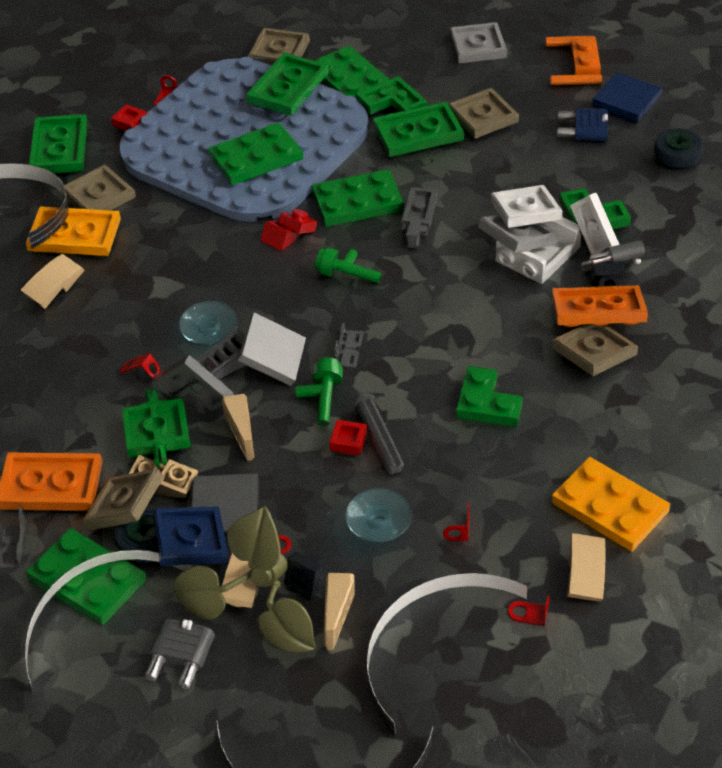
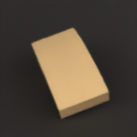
M61 254L39 270L21 291L45 309L61 289L67 292L85 270L67 256Z
M138 455L129 474L159 469L164 477L154 494L165 497L186 498L194 483V476L198 475V470L170 459L165 466L160 463L161 467H158L154 464L153 460Z
M572 533L568 557V567L570 569L567 597L601 602L603 600L605 581V538Z
M232 553L222 586L247 573L251 569L248 566L249 561H241ZM249 578L222 594L226 604L234 607L252 608L259 591V586Z

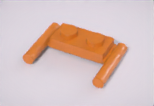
M595 36L545 38L546 47L571 46L575 75L550 76L551 86L602 84L601 65Z

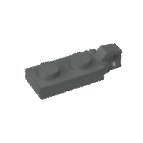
M410 188L402 218V233L406 234L407 248H418L420 235L427 236L438 199V190Z

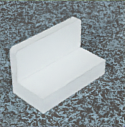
M597 193L591 194L570 205L592 255L599 254L608 247L619 245Z

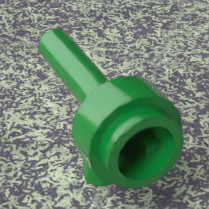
M329 247L320 249L315 262V270H319V274L331 277L333 271L337 270L379 283L382 273L353 264L358 256L355 249H349L343 260L338 259L339 250Z
M331 357L321 358L314 365L312 379L316 384L296 386L297 398L319 396L317 424L320 426L329 425L332 388L341 384L343 379V367L337 359Z

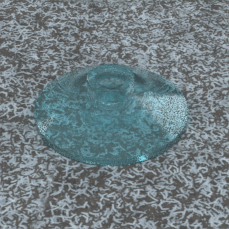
M204 301L189 307L182 314L179 325L181 333L189 341L196 344L211 345L219 343L237 329L238 316L236 311L228 304L219 301Z
M376 488L366 490L351 500L347 507L346 519L350 530L361 539L370 542H386L398 538L408 529L412 519L410 504L401 494L390 489Z

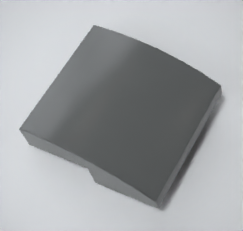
M259 475L194 476L192 507L219 506L224 535H227L230 526L237 519L258 509Z

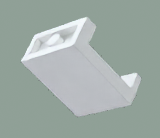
M562 217V220L541 223L558 235L555 245L515 253L499 241H496L495 261L527 278L543 284L580 248L582 232L579 225Z

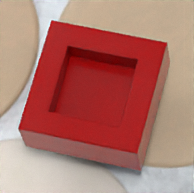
M126 104L111 117L112 126L124 131L135 128L141 122V118L147 115V111Z
M300 209L280 213L278 224L298 234L315 232L318 222L308 217L309 214Z
M337 420L329 442L330 451L360 456L368 433L367 424Z

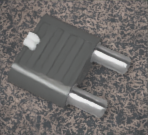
M641 240L608 247L599 254L591 255L590 260L582 262V270L589 271L594 264L623 262V265L630 263L640 264V258L645 255V248Z
M165 619L149 654L151 662L145 674L146 679L156 681L162 665L183 670L178 685L181 688H184V686L185 689L190 688L195 673L202 670L215 633L205 626L192 624L193 622L190 620Z

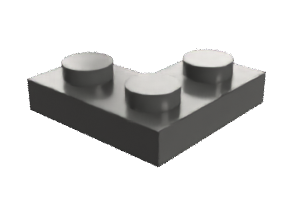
M190 355L154 375L149 384L167 400L180 399L190 393L211 412L223 406L222 398L224 396L234 394L221 380L212 375Z

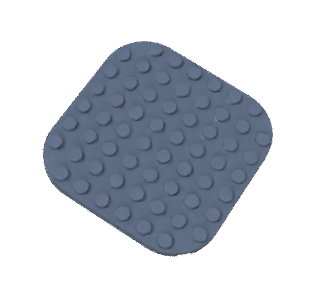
M251 57L226 59L206 63L204 67L193 73L147 112V115L141 118V122L135 128L128 129L120 142V155L125 169L139 180L230 219L257 222V217L264 218L272 215V219L280 217V213L291 212L312 193V184L324 182L366 139L368 134V115L363 105L355 97L321 84L315 88L292 116L247 103L246 94L267 72L271 65L253 60ZM278 122L303 150L302 160L232 186L211 160L208 153L209 147Z

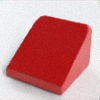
M278 220L265 222L261 241L282 251L302 234H298L278 224Z

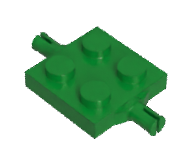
M151 388L152 396L149 389L145 391L146 402L138 406L122 408L128 458L153 454L154 464L161 467L159 458L162 460V465L165 466L168 461L166 457L167 451L190 448L191 445L183 398L168 401L158 400V392Z

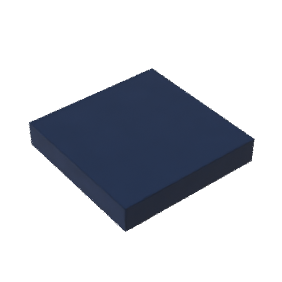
M616 72L593 97L592 106L599 109H607V112L639 122L661 96L662 88Z
M219 506L153 509V523L160 566L221 564L228 562L229 555Z

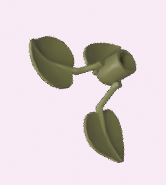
M263 506L237 519L230 526L227 533L228 544L233 555L241 561H249L248 566L251 569L247 573L223 586H219L217 573L206 566L190 567L176 578L174 592L177 599L191 614L205 620L214 619L224 611L226 602L222 594L223 592L234 588L249 578L257 586H270L271 589L266 601L269 610L264 611L259 617L260 629L265 638L275 647L289 652H308L317 647L314 640L312 621L303 605L290 598H281L274 604L276 591L281 586L278 579L287 571L288 564L285 557L280 553L277 529L267 506Z

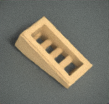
M245 394L224 396L222 398L224 417L246 460L251 461L254 458L247 396Z
M328 573L326 576L324 641L327 650H334L354 598V574Z

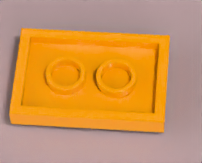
M40 206L30 232L49 221L60 208ZM69 208L65 222L49 239L31 249L29 238H27V251L109 256L121 220L120 212Z
M589 457L552 494L551 501L555 506L631 552L667 515L670 509L669 502L592 457Z

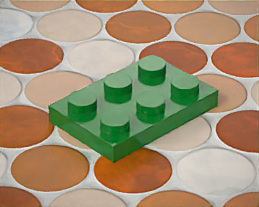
M350 45L314 60L328 65V74L321 82L326 87L342 92L345 96L356 98L357 93L390 80Z
M284 52L246 94L247 103L292 116L327 76L328 65Z
M447 102L373 118V126L389 157L464 140V131Z
M87 115L35 117L29 165L45 169L51 173L82 172L84 170L88 126Z
M279 122L208 148L209 157L231 186L303 159V150Z
M390 169L312 184V193L325 227L404 211V202Z
M70 528L26 571L27 578L48 591L56 581L74 567L97 556L112 552ZM126 560L108 562L75 576L64 584L54 596L103 626L147 580L146 574L143 570Z

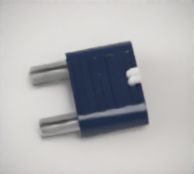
M576 108V111H558V120H575V128L558 127V137H575V140L607 141V109Z

